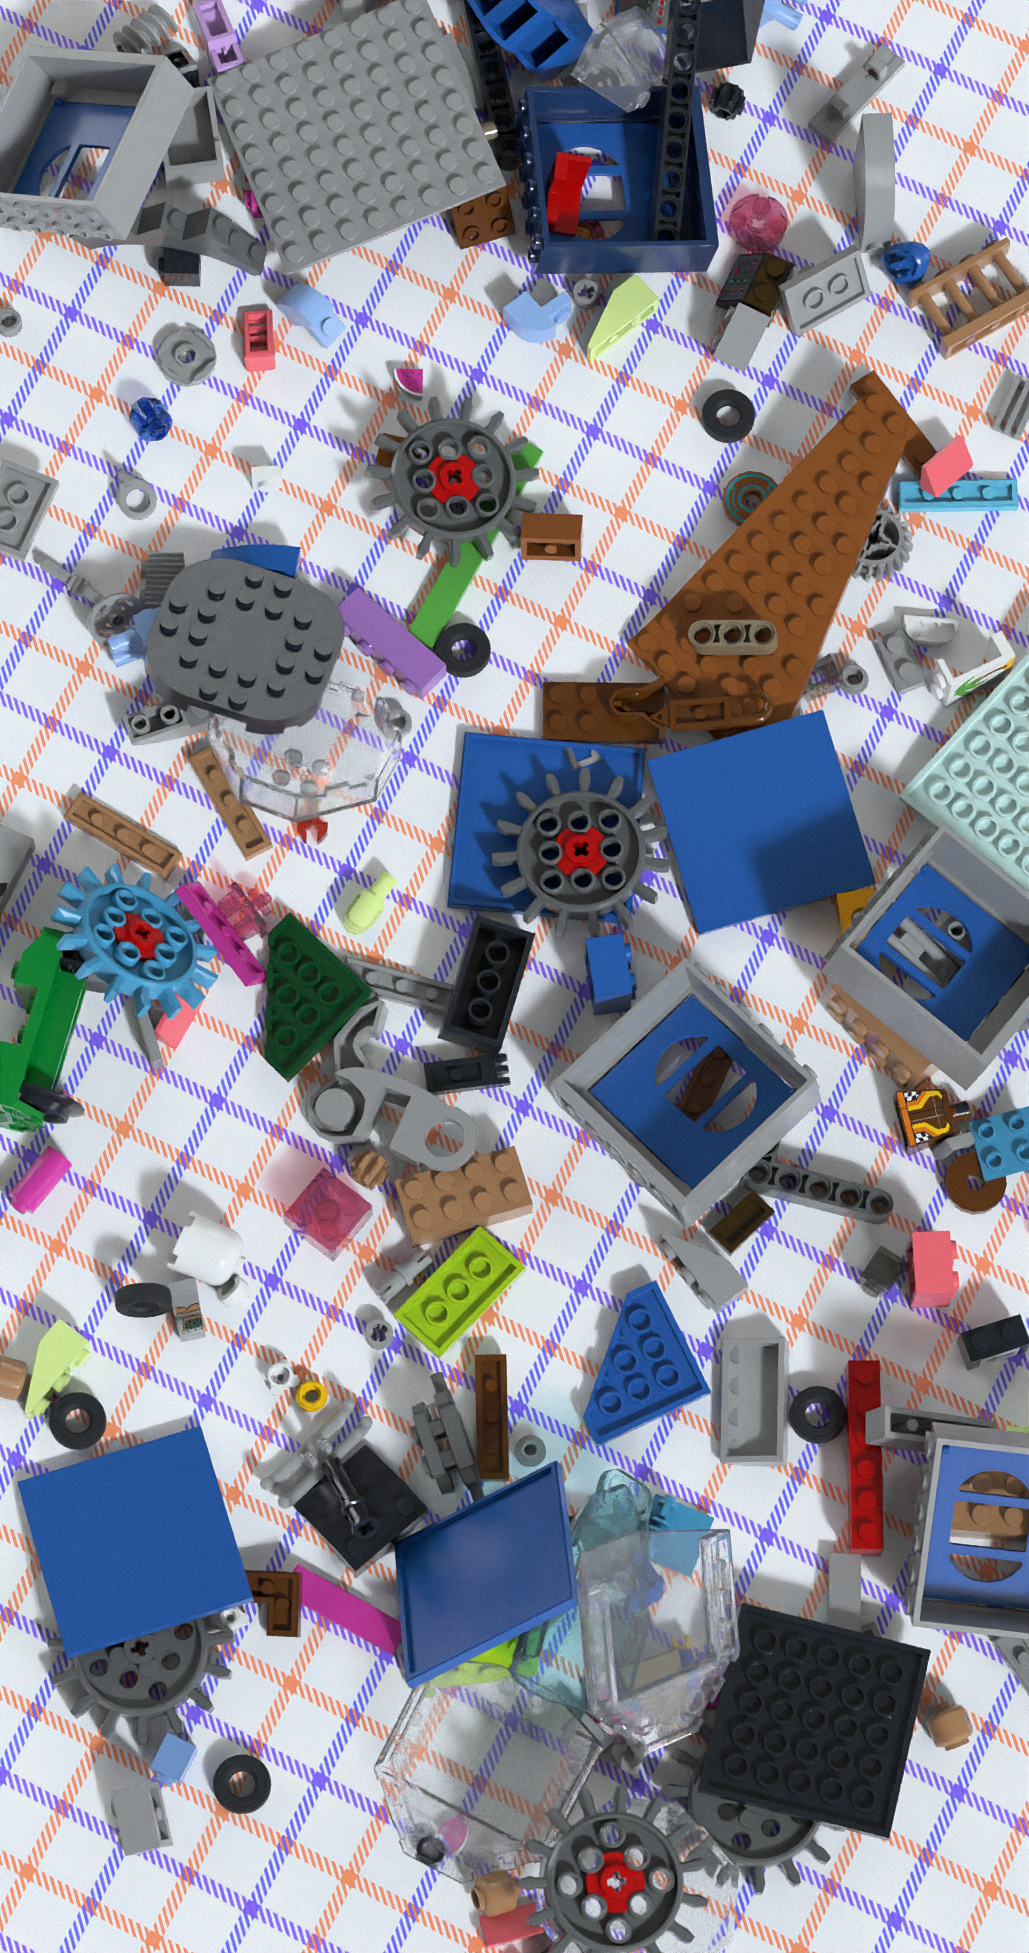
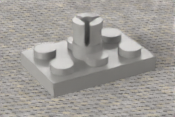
M854 244L817 265H805L796 277L779 285L791 332L797 337L871 296L860 249Z
M5 459L0 466V554L24 563L60 483L57 479Z

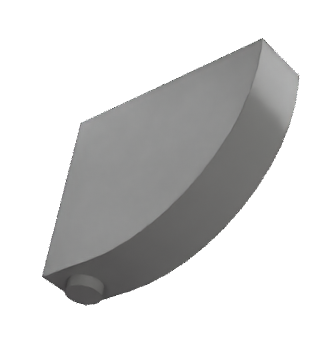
M892 112L862 114L853 163L860 253H868L870 255L883 254L891 246L893 235L895 150Z

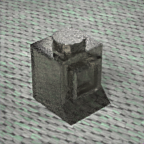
M830 653L818 660L813 668L811 676L822 672L825 680L812 684L809 678L803 693L807 703L840 690L842 677Z
M880 1245L861 1273L858 1283L862 1285L861 1289L873 1298L881 1297L883 1293L888 1295L898 1280L900 1273L908 1272L910 1264Z

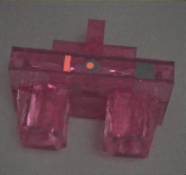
M233 882L228 886L229 893L217 902L219 909L226 918H229L239 910L245 918L234 924V929L243 941L255 935H258L260 939L268 934V931L265 929L267 923L258 911L260 910L264 917L272 913L267 906L272 900V896L269 892L259 894L255 888H252L247 892L252 899L250 901L237 882Z

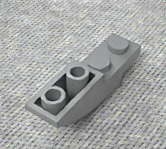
M163 702L122 717L132 746L164 742L220 727L222 726V721L230 719L189 705L186 712L168 702Z

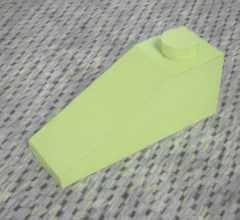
M637 273L629 279L623 278L614 287L613 293L587 346V359L590 362L658 311L659 297Z

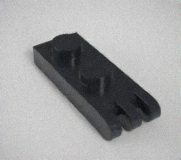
M500 1053L424 1063L427 1091L433 1095L509 1086L511 1085L510 1077H497V1075L509 1073L508 1065L496 1066V1063L508 1061L507 1054Z

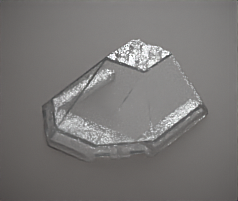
M730 1530L630 1531L581 1551L577 1594L588 1713L646 1753H651L698 1732L704 1721L700 1717L709 1701L714 1702L726 1680L722 1676L730 1661L735 1662L740 1654Z
M469 1660L412 1689L374 1765V1772L383 1788L384 1800L392 1823L396 1825L403 1853L463 1884L490 1872L509 1871L516 1869L517 1866L531 1862L545 1861V1858L534 1855L524 1848L525 1842L531 1839L538 1840L551 1848L554 1846L560 1836V1832L549 1822L545 1813L554 1807L568 1820L578 1800V1792L584 1789L604 1746L558 1694L500 1664ZM423 1837L428 1839V1841L422 1845V1854H428L429 1859L437 1858L440 1852L445 1854L439 1863H434L417 1853V1844ZM419 1858L428 1861L432 1864H426L422 1862Z

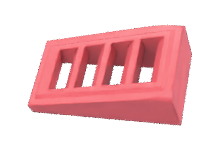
M272 309L243 312L246 370L248 372L274 370L276 362ZM267 323V325L250 327V324ZM267 334V335H262V336H250V335ZM266 345H268L267 347H254V348H251V346H266Z

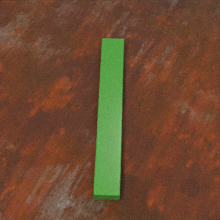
M527 443L521 452L511 455L514 468H536L544 451ZM516 482L515 495L520 496L528 482ZM481 501L479 507L485 512H492L494 510L493 505L489 501ZM509 508L505 516L506 519L509 517L513 508ZM497 528L486 535L491 546L500 533ZM475 541L460 544L461 558L457 567H450L448 559L408 630L432 652L484 561Z

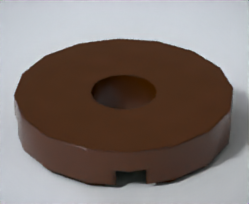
M977 1152L965 1153L955 1158L947 1168L944 1178L945 1194L957 1209L972 1215L985 1214L996 1207L1003 1199L1007 1186L1006 1176L984 1181ZM971 1176H978L982 1179L984 1187L979 1191L971 1190L967 1185V1179Z

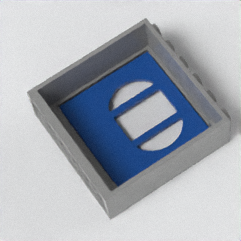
M29 46L0 106V227L10 228L18 232L31 230L39 234L50 232L61 236L70 234L78 235L82 238L100 237L108 241L113 239L126 240L152 182L157 176L158 169L195 89L165 55ZM82 148L109 150L86 200L59 198ZM69 150L48 197L41 196L40 185L45 171L59 155Z
M943 823L936 832L932 829L928 831L916 848L912 850L900 867L887 880L885 885L875 894L864 910L859 913L848 929L834 943L832 948L823 957L827 964L821 972L967 1091L988 1068L1029 1016L1028 966L966 1043L967 1039L1029 964V893ZM921 869L918 875L913 879V881L908 885V887L903 891V893L897 898V900L892 904V906L887 910V912L882 916V918L877 922V924L872 928V930L867 934V936L862 940V942L857 946V948L853 950L855 946L860 942V940L865 936V934L870 930V928L886 911V909L891 905V903L896 899V897L901 893V891L906 887V885L911 881V879L916 875V873ZM931 907L940 909L958 920L968 935L971 948L970 953L921 914L917 908ZM905 918H910L963 962L961 969L944 989L940 988L887 944L886 941ZM879 953L884 955L934 998L916 999L905 993L883 974Z
M684 958L550 1085L558 1106L688 1229L821 1102V1097L819 1093L820 1086L816 1080L818 1076L807 1064L801 1066L794 1059L796 1057L794 1052L786 1044H777L772 1039L774 1035L763 1023L757 1025L751 1019L752 1014L742 1003L739 1002L736 1005L728 998L730 994L726 988L719 982L714 985L707 978L709 976L707 971L699 963L695 962L692 964ZM691 1037L708 1039L660 1086L656 1085L655 1071L658 1061L671 1045ZM716 1047H719L746 1074L700 1118L693 1122L666 1097V1094ZM751 1083H756L757 1096L755 1105L749 1116L742 1123L725 1131L710 1132L703 1130Z
M932 1422L931 1432L926 1431L924 1436V1450H926L927 1463L922 1462L920 1467L919 1481L922 1482L923 1494H917L915 1513H918L919 1525H913L911 1544H914L913 1551L915 1556H909L907 1575H910L909 1583L911 1587H905L903 1606H906L905 1615L910 1616L912 1626L1029 1640V1611L1004 1608L1029 1610V1527L1026 1549L1023 1551L950 1542L954 1504L956 1501L1029 1509V1498L958 1489L966 1479L977 1473L997 1470L1014 1475L1029 1490V1433ZM950 1554L1020 1561L1022 1564L1017 1570L1004 1578L982 1581L963 1574L953 1564L949 1556ZM922 1598H932V1599H940V1600H949V1601H958V1602H966V1603L984 1604V1605H986V1606L972 1605V1604H963V1603H954V1602H946V1601H937V1600H928V1599H922Z

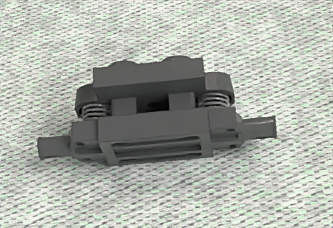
M437 1372L430 1376L436 1392L434 1395L436 1402L426 1406L422 1401L412 1407L414 1414L412 1417L415 1425L410 1427L416 1445H420V1448L424 1449L425 1455L421 1457L424 1470L427 1475H430L431 1479H436L441 1494L455 1493L456 1485L457 1487L461 1486L462 1482L467 1487V1490L470 1491L473 1502H476L485 1497L482 1489L483 1484L478 1472L479 1468L460 1412L456 1408L450 1389L447 1387L443 1372ZM448 1437L447 1442L452 1449L444 1452L440 1439Z

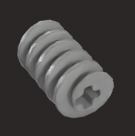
M152 4L149 6L148 11L140 13L139 18H133L130 23L131 25H124L122 32H115L113 34V42L118 52L142 54L141 49L143 48L146 52L151 53L152 47L150 42L160 46L161 41L158 36L161 35L168 40L170 35L167 29L169 28L174 33H177L178 27L168 12L159 5Z

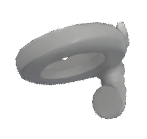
M120 470L117 475L119 488L118 492H116V504L119 505L121 511L127 517L133 520L148 518L154 512L157 505L155 491L146 480L142 478L137 479L129 475L127 471ZM135 489L145 491L150 498L149 507L140 513L131 511L126 503L128 494Z

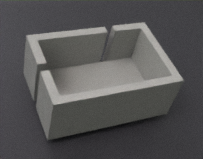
M212 86L194 88L195 92L163 159L167 188L225 181Z

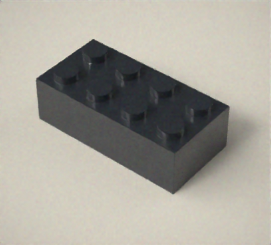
M476 915L470 927L437 1038L489 1055L499 1053L503 1045L535 933Z

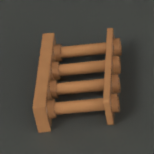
M1008 237L1000 241H991L978 254L974 255L972 253L965 256L955 267L951 269L948 267L944 268L932 280L926 283L923 281L919 282L910 289L907 300L908 307L912 309L921 303L943 334L939 353L944 360L1029 313V285L1026 286L1005 256L1008 254L1011 243ZM994 261L1017 292L1016 296L1008 301L1000 298L981 271L982 268ZM971 276L991 304V311L984 315L977 314L957 286V282ZM945 289L967 319L966 325L958 330L957 328H952L931 298Z

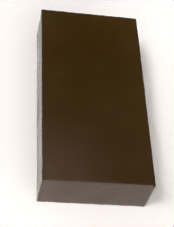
M752 1190L708 1232V1235L731 1256L774 1215L775 1211Z

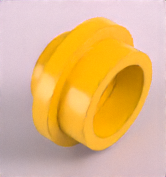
M306 1381L296 1391L297 1404L306 1412H317L327 1402V1390L318 1381ZM309 1392H315L318 1398L314 1402H309L306 1400V1395Z

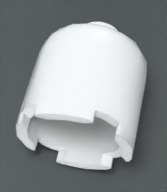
M191 1210L188 1218L194 1221L191 1226L184 1225L173 1250V1254L178 1256L176 1262L169 1260L166 1268L191 1278L195 1277L196 1280L209 1285H222L230 1279L233 1273L240 1274L246 1257L241 1256L243 1240L235 1230Z

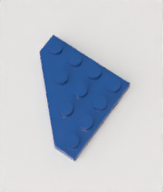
M656 1280L626 1295L583 1416V1421L596 1448L711 1394V1390Z

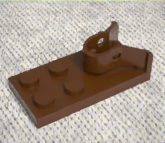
M659 675V679L651 683L543 682L542 739L580 743L664 744V726L651 720V716L664 708L665 676Z

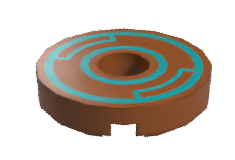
M748 471L736 475L729 480L724 489L722 506L725 515L729 520L731 519L736 523V526L740 527L759 506L750 507L746 505L744 498L748 495H755L760 499L761 504L778 486L777 483L762 472Z

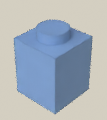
M167 1732L150 1766L151 1772L155 1773L154 1779L168 1787H171L173 1783L181 1786L198 1752L197 1746Z

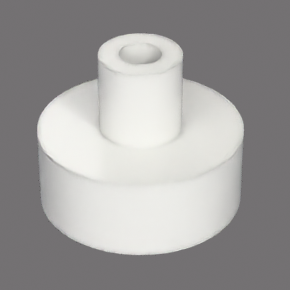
M239 1275L231 1276L219 1288L217 1299L228 1308L234 1307L237 1304L245 1307L250 1301V1297L246 1295L249 1287L248 1283Z

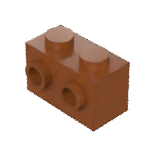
M523 513L520 537L521 560L581 561L584 537L583 515Z

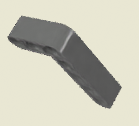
M780 1141L742 1176L743 1185L750 1192L754 1190L757 1194L871 1224L885 1223L889 1219L894 1207L892 1196L884 1190L775 1162ZM753 1170L762 1171L765 1179L754 1181L749 1177V1173ZM782 1178H790L795 1182L796 1186L792 1189H785L780 1185L779 1181ZM812 1186H821L826 1194L822 1197H815L810 1193L809 1189ZM845 1193L851 1194L855 1197L856 1203L846 1205L841 1201L840 1196ZM880 1201L886 1206L887 1210L883 1213L874 1212L870 1204Z

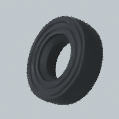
M724 389L713 393L706 400L702 408L701 420L705 431L710 437L719 442L734 443L745 438L752 430L755 421V410L752 402L745 394L737 390ZM730 406L739 412L740 419L736 424L726 426L718 421L717 412L723 407Z
M470 623L454 624L448 627L438 639L437 657L446 664V672L453 676L461 678L475 676L489 662L491 655L490 641L485 632L476 625ZM460 640H467L475 646L476 651L471 659L459 660L452 653L453 645Z
M134 1283L119 1288L115 1293L116 1311L128 1317H155L167 1313L172 1306L170 1289L161 1284Z
M812 1386L799 1392L793 1399L789 1410V1420L794 1432L803 1440L815 1444L826 1443L835 1439L843 1430L847 1417L846 1407L841 1397L832 1389L823 1386ZM814 1403L825 1405L830 1412V1420L827 1424L820 1427L811 1425L805 1416L806 1409Z
M73 1392L61 1397L54 1404L49 1415V1426L55 1440L62 1446L73 1450L87 1449L96 1444L103 1436L107 1425V1417L102 1404L92 1395L83 1392ZM76 1409L84 1410L90 1416L89 1427L80 1433L70 1431L65 1424L67 1415Z
M241 1754L227 1758L219 1765L213 1777V1791L217 1801L223 1808L235 1814H248L258 1810L265 1804L271 1792L272 1784L268 1769L259 1759L250 1755ZM247 1772L252 1775L255 1780V1787L251 1794L245 1797H238L231 1792L229 1783L234 1774Z

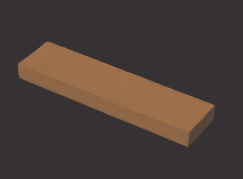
M215 744L187 757L189 764L244 859L248 861L273 848L271 840Z
M81 792L63 816L67 822L165 881L168 880L183 858V853Z

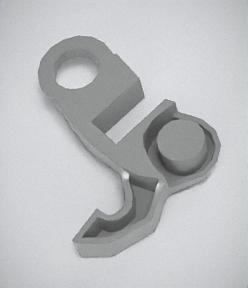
M382 1000L360 1007L333 1040L335 1070L333 1073L335 1077L311 1096L307 1109L310 1127L320 1138L334 1144L366 1145L385 1101L406 1108L389 1145L394 1157L415 1168H419L421 1163L431 1170L441 1172L458 1169L468 1162L476 1150L478 1135L475 1123L468 1113L458 1107L448 1106L418 1085L403 1078L380 1072L372 1067L361 1050L369 1038H382L388 1009ZM443 1122L455 1123L464 1132V1142L459 1151L447 1157L432 1154L426 1145L427 1135L430 1130Z

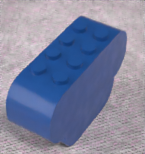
M467 0L490 36L504 49L515 53L520 62L533 75L542 80L553 81L596 43V37L591 26L574 0Z

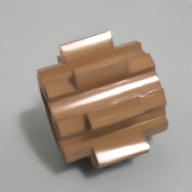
M365 1149L363 1154L357 1152L350 1162L351 1171L349 1176L366 1189L373 1190L375 1185L381 1187L388 1177L387 1168L389 1163L372 1150Z

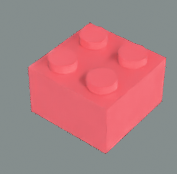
M950 1231L912 1232L906 1247L910 1308L948 1307L952 1297L956 1296V1290H959L958 1271H953L954 1259H957L956 1240H951Z

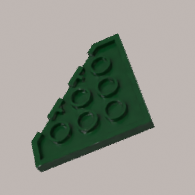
M290 912L268 933L269 963H267L266 985L268 989V1003L266 1005L265 1021L267 1040L264 1056L265 1061L288 1083L345 1026L357 1010L365 1006L375 996V993Z

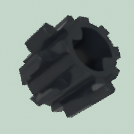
M721 82L718 88H713L709 98L710 111L716 115L715 117L725 119L726 121L734 120L736 115L741 116L746 100L744 90L737 84Z

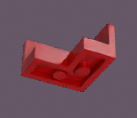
M557 152L547 177L545 190L549 233L570 237L576 236L581 190L590 169L592 158Z

